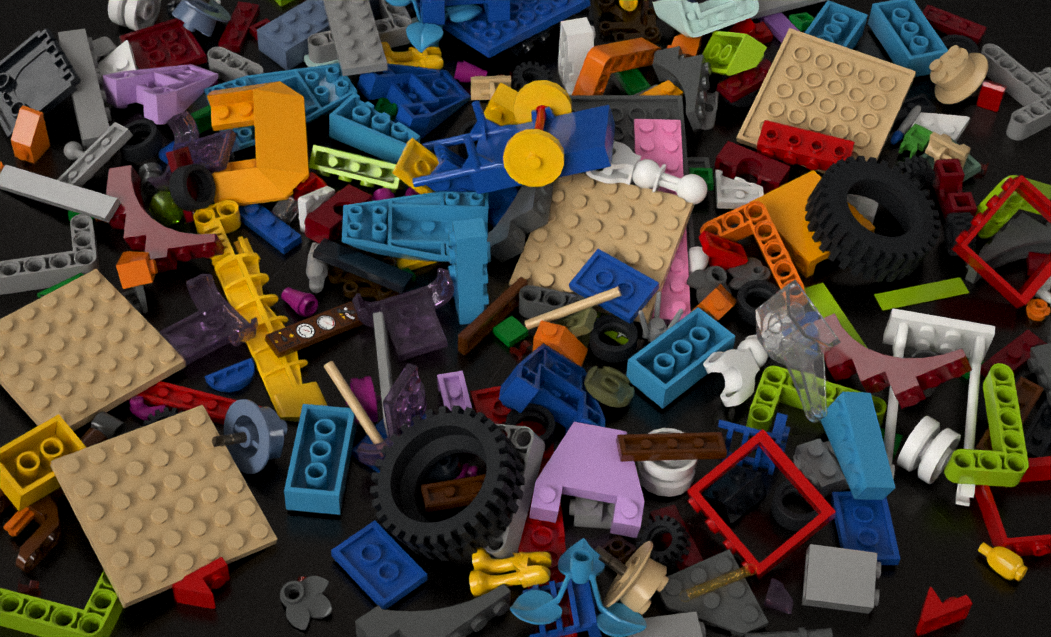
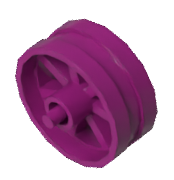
M371 376L350 379L351 390L372 423L378 422L377 405L378 401L382 400L381 395L377 396V393L374 392ZM356 418L357 425H361L358 419Z

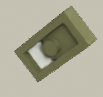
M592 307L560 319L555 324L565 326L587 348L597 312Z

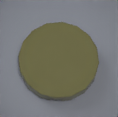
M598 366L588 371L584 384L586 390L593 398L607 406L617 408L625 407L631 402L635 389L629 385L630 380L623 373L603 366L602 369H597Z

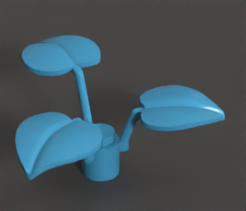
M385 0L390 5L397 7L406 6L410 2L413 4L418 22L412 23L406 28V35L411 44L420 53L428 47L439 46V40L443 37L442 29L444 25L423 24L416 0ZM477 4L445 6V21L449 17L453 22H464L481 14L483 9Z
M585 538L566 550L558 561V569L565 575V579L557 597L553 599L545 591L531 590L520 595L510 607L512 614L524 622L535 625L550 624L558 620L562 615V608L557 604L561 602L570 579L577 584H585L590 580L598 610L602 613L597 616V626L603 633L613 637H625L639 633L647 628L645 619L626 605L614 603L608 608L603 606L596 576L604 571L605 564L598 560L600 555L591 548Z

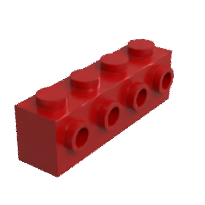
M764 120L757 142V153L772 159L783 160L790 165L799 164L810 170L819 169L826 171L833 163L836 164L838 160L843 158L845 161L847 157L853 156L855 142Z

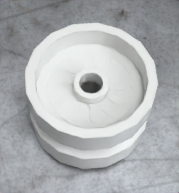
M109 0L108 15L113 23L137 31L154 25L160 11L161 0Z
M925 416L905 442L899 454L897 465L908 472L918 467V478L928 484H932L942 473L953 452L956 450L961 435L950 428H946L939 433L940 422L930 416Z
M661 428L653 430L648 434L684 432L672 428ZM698 459L637 461L636 470L639 482L647 491L658 496L672 497L681 495L693 483Z

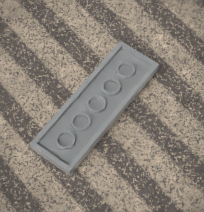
M322 0L342 75L349 76L388 70L387 60L369 0Z

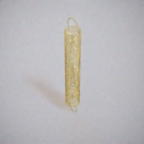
M743 566L739 568L730 581L729 579L726 581L724 578L721 580L724 576L721 575L715 578L714 583L716 581L717 583L719 582L716 586V589H719L724 584L733 583L732 581L736 582L737 579L741 580L742 577L746 578V575L750 576L753 574H750V571L747 573V570L743 576L742 574L740 575L746 567ZM699 584L698 586H694V587H693L694 589L692 590V592H693L697 587L699 588L702 584ZM713 584L707 590L708 592H711L710 590L712 589L711 587L713 586ZM704 588L696 594L691 592L688 597L694 599L698 597L697 595L701 596Z

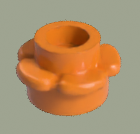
M1031 299L1027 303V316L1034 321L1044 320L1051 312L1047 302L1042 299Z

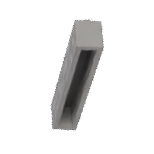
M85 29L58 32L59 45L81 79V82L76 86L77 90L71 94L85 152L110 127L108 121H111L109 107H104V103H107L105 90H100L99 87L102 85L101 73L95 71V68H98L96 54H91V51L94 50L92 37H87Z

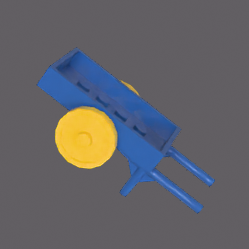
M537 80L524 85L517 93L513 108L514 117L518 124L500 126L486 119L480 101H474L472 106L477 122L470 133L423 143V146L429 151H433L434 145H439V143L445 147L465 144L469 156L463 166L458 169L416 177L412 181L414 187H420L471 176L477 194L520 185L542 187L552 183L558 177L611 167L615 122L610 105L572 112L571 98L565 89L557 83L548 80ZM474 141H478L477 147H475Z

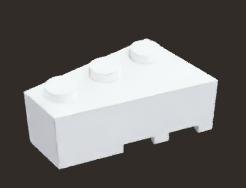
M587 17L561 21L557 72L568 95H572L585 58L590 49L594 47L595 29L594 26H590Z

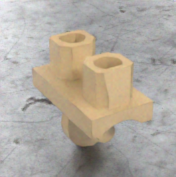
M511 75L471 77V100H490L500 82L511 88Z
M933 132L930 135V141L925 153L934 158V163L936 160L959 159L963 169L971 149L965 144L958 145L952 142L951 137L946 134L939 135Z

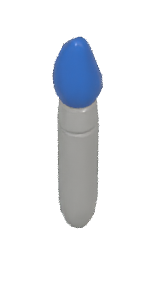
M915 106L898 130L893 133L891 137L892 145L903 139V135L920 114L921 106Z

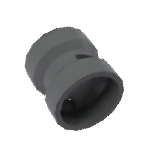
M152 162L142 165L139 169L142 191L149 196L161 194L166 187L162 167Z

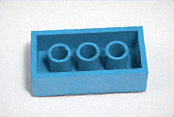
M828 0L805 33L853 50L863 35L868 15Z
M890 0L872 4L868 25L893 63L916 71L915 77L931 74L930 64L948 52V49L915 1Z
M697 307L628 359L626 376L630 383L663 409L708 374L703 363L712 353L733 349L735 335Z
M312 404L302 405L284 489L286 510L340 515L357 429L356 416L351 408Z

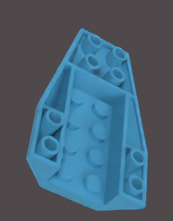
M339 63L248 75L204 89L207 99V95L214 90L280 81L304 96L306 125L333 112L354 92L357 94V89L348 76L342 75ZM255 126L219 130L232 152L255 145Z
M439 191L343 205L342 242L368 252L389 257L417 261L449 262L448 249H452V247L449 245L448 232H452V221L483 218L488 238V193ZM487 242L488 263L491 261L490 242Z

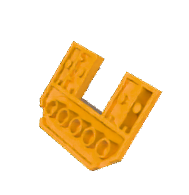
M280 81L211 91L207 95V99L211 106L213 131L255 126L256 159L213 165V173L211 175L216 186L214 203L233 200L238 206L287 200L294 193L293 189L300 182L304 183L309 177L304 96Z

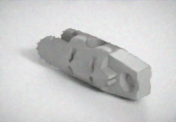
M313 242L308 254L306 275L309 279V288L313 293L317 294L324 287L329 264L313 257L314 249L320 244Z

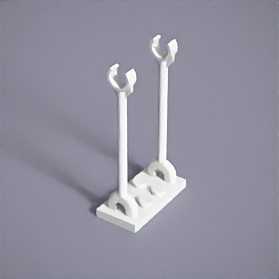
M892 309L883 335V343L893 345L894 357L903 358L905 347H914L918 351L929 350L941 353L942 355L963 348L966 357L969 358L972 371H970L964 449L974 450L981 363L994 338L995 326ZM890 386L884 445L894 479L895 465L892 464L899 403ZM974 484L957 485L956 504L970 505V497L974 498L975 493Z

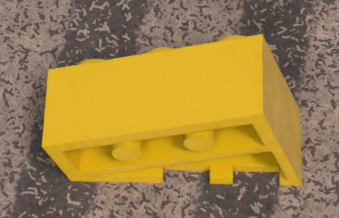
M500 82L484 111L486 119L500 126L517 125L518 122L514 117L513 106L518 92Z

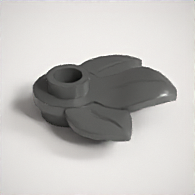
M747 257L748 262L746 264L725 270V272L733 276L728 287L729 289L739 290L748 281L766 280L769 282L771 277L770 269L762 266L760 260Z
M711 266L705 271L695 270L687 279V285L697 289L696 298L698 303L702 302L719 284H722L732 295L731 290L726 285L727 274L720 266Z
M309 576L302 582L290 581L282 587L280 599L283 605L287 607L286 617L294 627L306 630L310 618L320 619L332 613L330 601L322 594L328 587V580L320 576ZM292 593H299L298 598L290 599Z

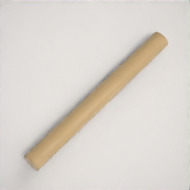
M615 287L525 320L526 328L529 330L538 327L541 320L551 322L622 296L619 287Z
M328 362L324 365V368L380 455H383L380 451L387 444L334 362Z

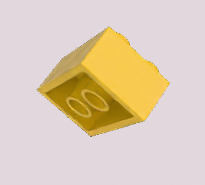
M58 414L0 448V489L17 510L21 511L61 487L50 466L52 460L87 447Z

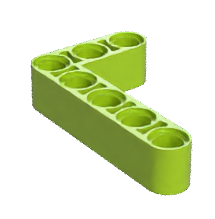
M1018 175L1005 177L977 206L976 215L979 212L983 214L988 208L986 206L988 200L995 194L998 196L1002 192L1001 186L1008 178L1011 177L1013 179L1018 177ZM1026 178L1051 201V185ZM1014 191L978 232V236L980 238H989L995 235L1019 209L1041 214Z
M997 363L991 367L983 382L993 451L957 449L954 451L944 468L946 478L953 483L1014 487L1018 485L1028 469L1029 463L1014 374L1012 369L1006 364Z
M769 366L762 374L749 410L746 427L758 430L764 429L766 432H769L779 402L822 415L842 392L860 391L779 366ZM871 395L879 426H881L887 405L883 399Z
M105 571L102 572L84 610L0 588V626L40 637H110L123 609Z

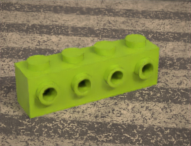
M313 145L309 168L316 169V174L330 177L332 173L339 175V180L347 182L357 179L361 180L360 185L374 188V185L377 184L383 186V188L390 189L392 193H396L397 189L404 190L406 184L392 173L396 166L395 163L325 146Z

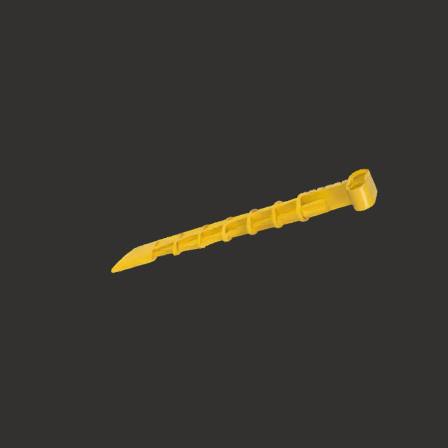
M224 200L209 205L207 208L197 210L194 213L197 234H216L224 245V254L210 258L212 260L211 263L215 267L214 270L279 418L299 422L303 404L328 406L317 382L302 384L300 369L306 366L308 361L305 359L299 360L297 351L278 358L265 341L266 334L284 328L288 318L286 316H276L270 309L271 306L278 302L279 298L276 294L263 295L262 286L269 281V276L266 273H260V256L253 252L248 239H243L241 236L238 237V241L234 242L238 252L237 255H235L226 234L239 229L241 226L238 204L233 200Z

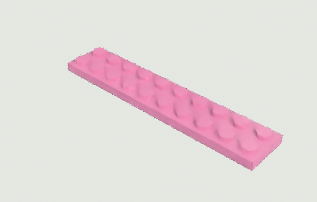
M634 119L635 154L640 155L641 160L650 159L655 161L660 168L665 164V173L678 178L684 176L681 120ZM661 186L658 189L661 192L677 195L676 191ZM686 228L661 291L660 318L668 325L679 309L684 310L679 321L691 312L689 285H687L689 270Z

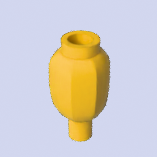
M983 542L978 549V552L987 557L990 568L1007 580L1015 579L1019 582L1028 570L1024 566L1022 558L1005 547L997 546L992 548Z

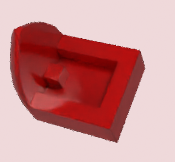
M310 172L309 177L304 183L300 182L293 189L294 202L298 204L299 197L328 186L327 183L315 173Z

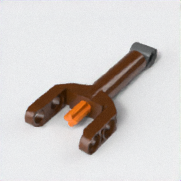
M102 411L95 416L91 423V428L80 440L86 447H90L125 434L127 425L107 412ZM59 487L23 510H17V513L3 526L9 535L14 537L32 520L41 525L20 547L16 558V566L25 572L32 571L62 539L58 500L65 494L62 487ZM0 489L1 515L13 503Z

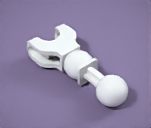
M616 141L613 143L611 167H606L601 171L592 170L586 172L590 178L603 183H625L630 185L634 181L636 186L640 188H653L652 192L658 191L661 186L676 191L678 197L683 198L686 202L693 203V205L702 202L707 194V185L702 177L696 174H688L682 178L665 173V164L660 168L658 163L653 160H641V156L633 153L627 145Z
M771 313L764 320L762 334L746 337L739 344L737 350L731 349L725 352H714L703 363L708 374L711 372H721L723 374L725 388L720 398L725 407L740 405L752 395L755 388V376L760 370L759 368L764 366L768 357L774 355L771 345L773 343L787 342L793 336L795 324L787 313Z

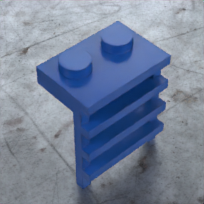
M441 143L439 145L435 144L433 148L439 164L431 174L461 168L466 160ZM471 176L426 185L435 192H476Z
M777 413L772 433H766L784 452L790 427L785 426L788 415ZM719 420L718 427L728 429L725 441L727 449L726 458L732 454L729 451L734 431L744 434L742 446L748 441L749 435L755 436L761 430ZM759 446L757 447L755 458L746 456L737 463V466L742 467L743 463L752 465V470L755 471L758 470V467L768 469V474L773 475L775 464Z
M570 579L566 588L568 589L573 626L563 627L561 615L556 620L557 629L547 631L546 624L539 625L540 633L532 634L530 637H560L588 631L589 637H602L601 630L597 626V616L602 613L597 612V603L590 580L585 584H577ZM555 580L549 581V585L540 587L533 585V588L522 591L523 593L531 590L551 592V596L554 599L557 597V591L560 590L563 582L555 583Z

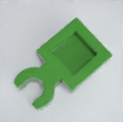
M915 123L905 134L899 153L901 154L904 150L911 151L909 158L912 159V156L916 155L917 150L923 152L930 141V135L933 132Z

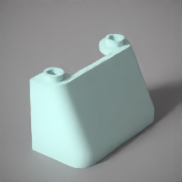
M657 0L652 2L656 15L688 38L699 37L755 16L759 10L758 0H708L700 4L698 2L691 3L687 0Z

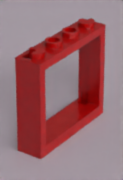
M1023 175L1013 179L1010 177L1002 184V192L998 196L995 194L986 203L988 208L983 214L979 212L971 220L972 226L970 229L962 231L956 237L955 241L957 244L952 248L954 252L1016 308L1025 306L1051 276V253L1017 292L967 245L1014 191L1051 223V201Z
M764 429L687 490L690 497L687 502L692 506L693 510L696 513L701 511L706 516L707 520L705 523L714 534L719 532L723 536L725 541L722 543L727 550L730 549L732 555L737 553L743 560L740 564L750 576L755 574L759 580L834 519L836 511ZM758 446L819 514L761 563L756 560L701 495L705 489Z
M1051 456L1028 458L1029 466L1020 482L1051 480ZM975 485V495L993 547H1005L1018 556H1043L1051 553V534L1007 538L990 487L988 485Z

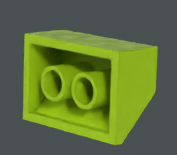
M714 31L702 54L706 63H710L713 74L731 76L757 67L763 60L767 47L748 34Z

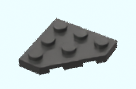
M730 549L667 576L669 580L666 586L660 592L657 591L667 611L675 614L697 612L699 622L712 627L717 626L731 631V634L744 637L745 633H753L768 626L769 623Z

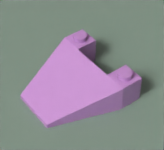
M192 64L129 70L103 75V86L107 103L114 105L115 108H126L128 104L139 103L144 105V118L154 121L155 124H166L168 120L178 118L204 93V89L209 88L218 79V74Z
M573 422L535 482L529 518L556 523L561 494L613 503L614 510L610 533L637 538L641 527L645 501L635 462H620L616 443L617 435L627 434V431Z

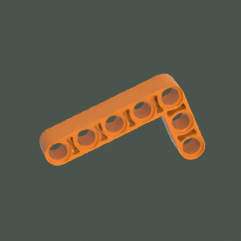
M642 37L592 47L585 58L572 95H603L611 73L652 65L655 51L661 50V48Z
M749 202L702 225L700 234L705 230L733 242L753 234L784 296L786 304L792 309H799L805 306L808 298L804 285L762 202ZM755 214H761L757 218H752ZM733 224H739L735 228H730ZM765 233H771L768 237H761ZM780 252V255L771 257L773 253ZM783 272H790L788 276H780ZM793 292H800V294L795 297L790 296V294Z

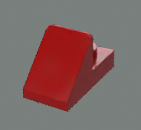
M751 18L736 23L728 31L748 34L762 44L771 42L773 39V34L764 22L754 24Z
M986 79L983 81L977 106L997 112L1007 86Z
M705 230L699 236L702 250L709 256L708 262L710 267L720 266L727 270L748 262L741 244Z
M223 557L214 560L172 584L174 598L177 603L215 609L214 596L211 590L221 587L226 581L230 580L228 565Z
M929 587L915 632L920 636L967 618L973 603L967 595L959 598L950 597L942 603L933 588Z

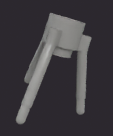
M660 291L656 294L654 318L650 320L649 324L646 322L644 312L642 310L639 311V318L643 329L642 337L644 339L647 338L649 342H652L675 325L684 312L683 309H679L667 328L664 320L660 318Z

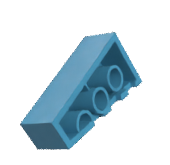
M355 92L329 115V137L397 164L407 142L414 138L420 143L421 136L400 122L394 123L390 120V115L385 112L379 113L374 109L373 104L368 101L364 103Z
M483 218L452 221V232H448L449 245L452 247V249H448L449 263L452 264L448 266L449 280H452V282H448L449 296L454 297L460 325L473 322L487 309L486 304H489L486 285L488 283L486 265L488 264L487 234Z
M842 392L819 418L854 499L883 500L895 489V484L871 393Z

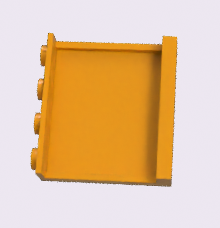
M814 170L753 200L760 201L765 205L795 268L805 278L813 275L816 264L827 259L831 254L828 250L822 253L819 249L822 244L821 241L814 242L812 236L815 232H809L807 226L810 222L805 220V215L808 212L805 211L808 197L822 178ZM847 202L855 219L874 233L875 227ZM755 214L752 218H757L761 214ZM765 233L762 236L768 237L771 233Z

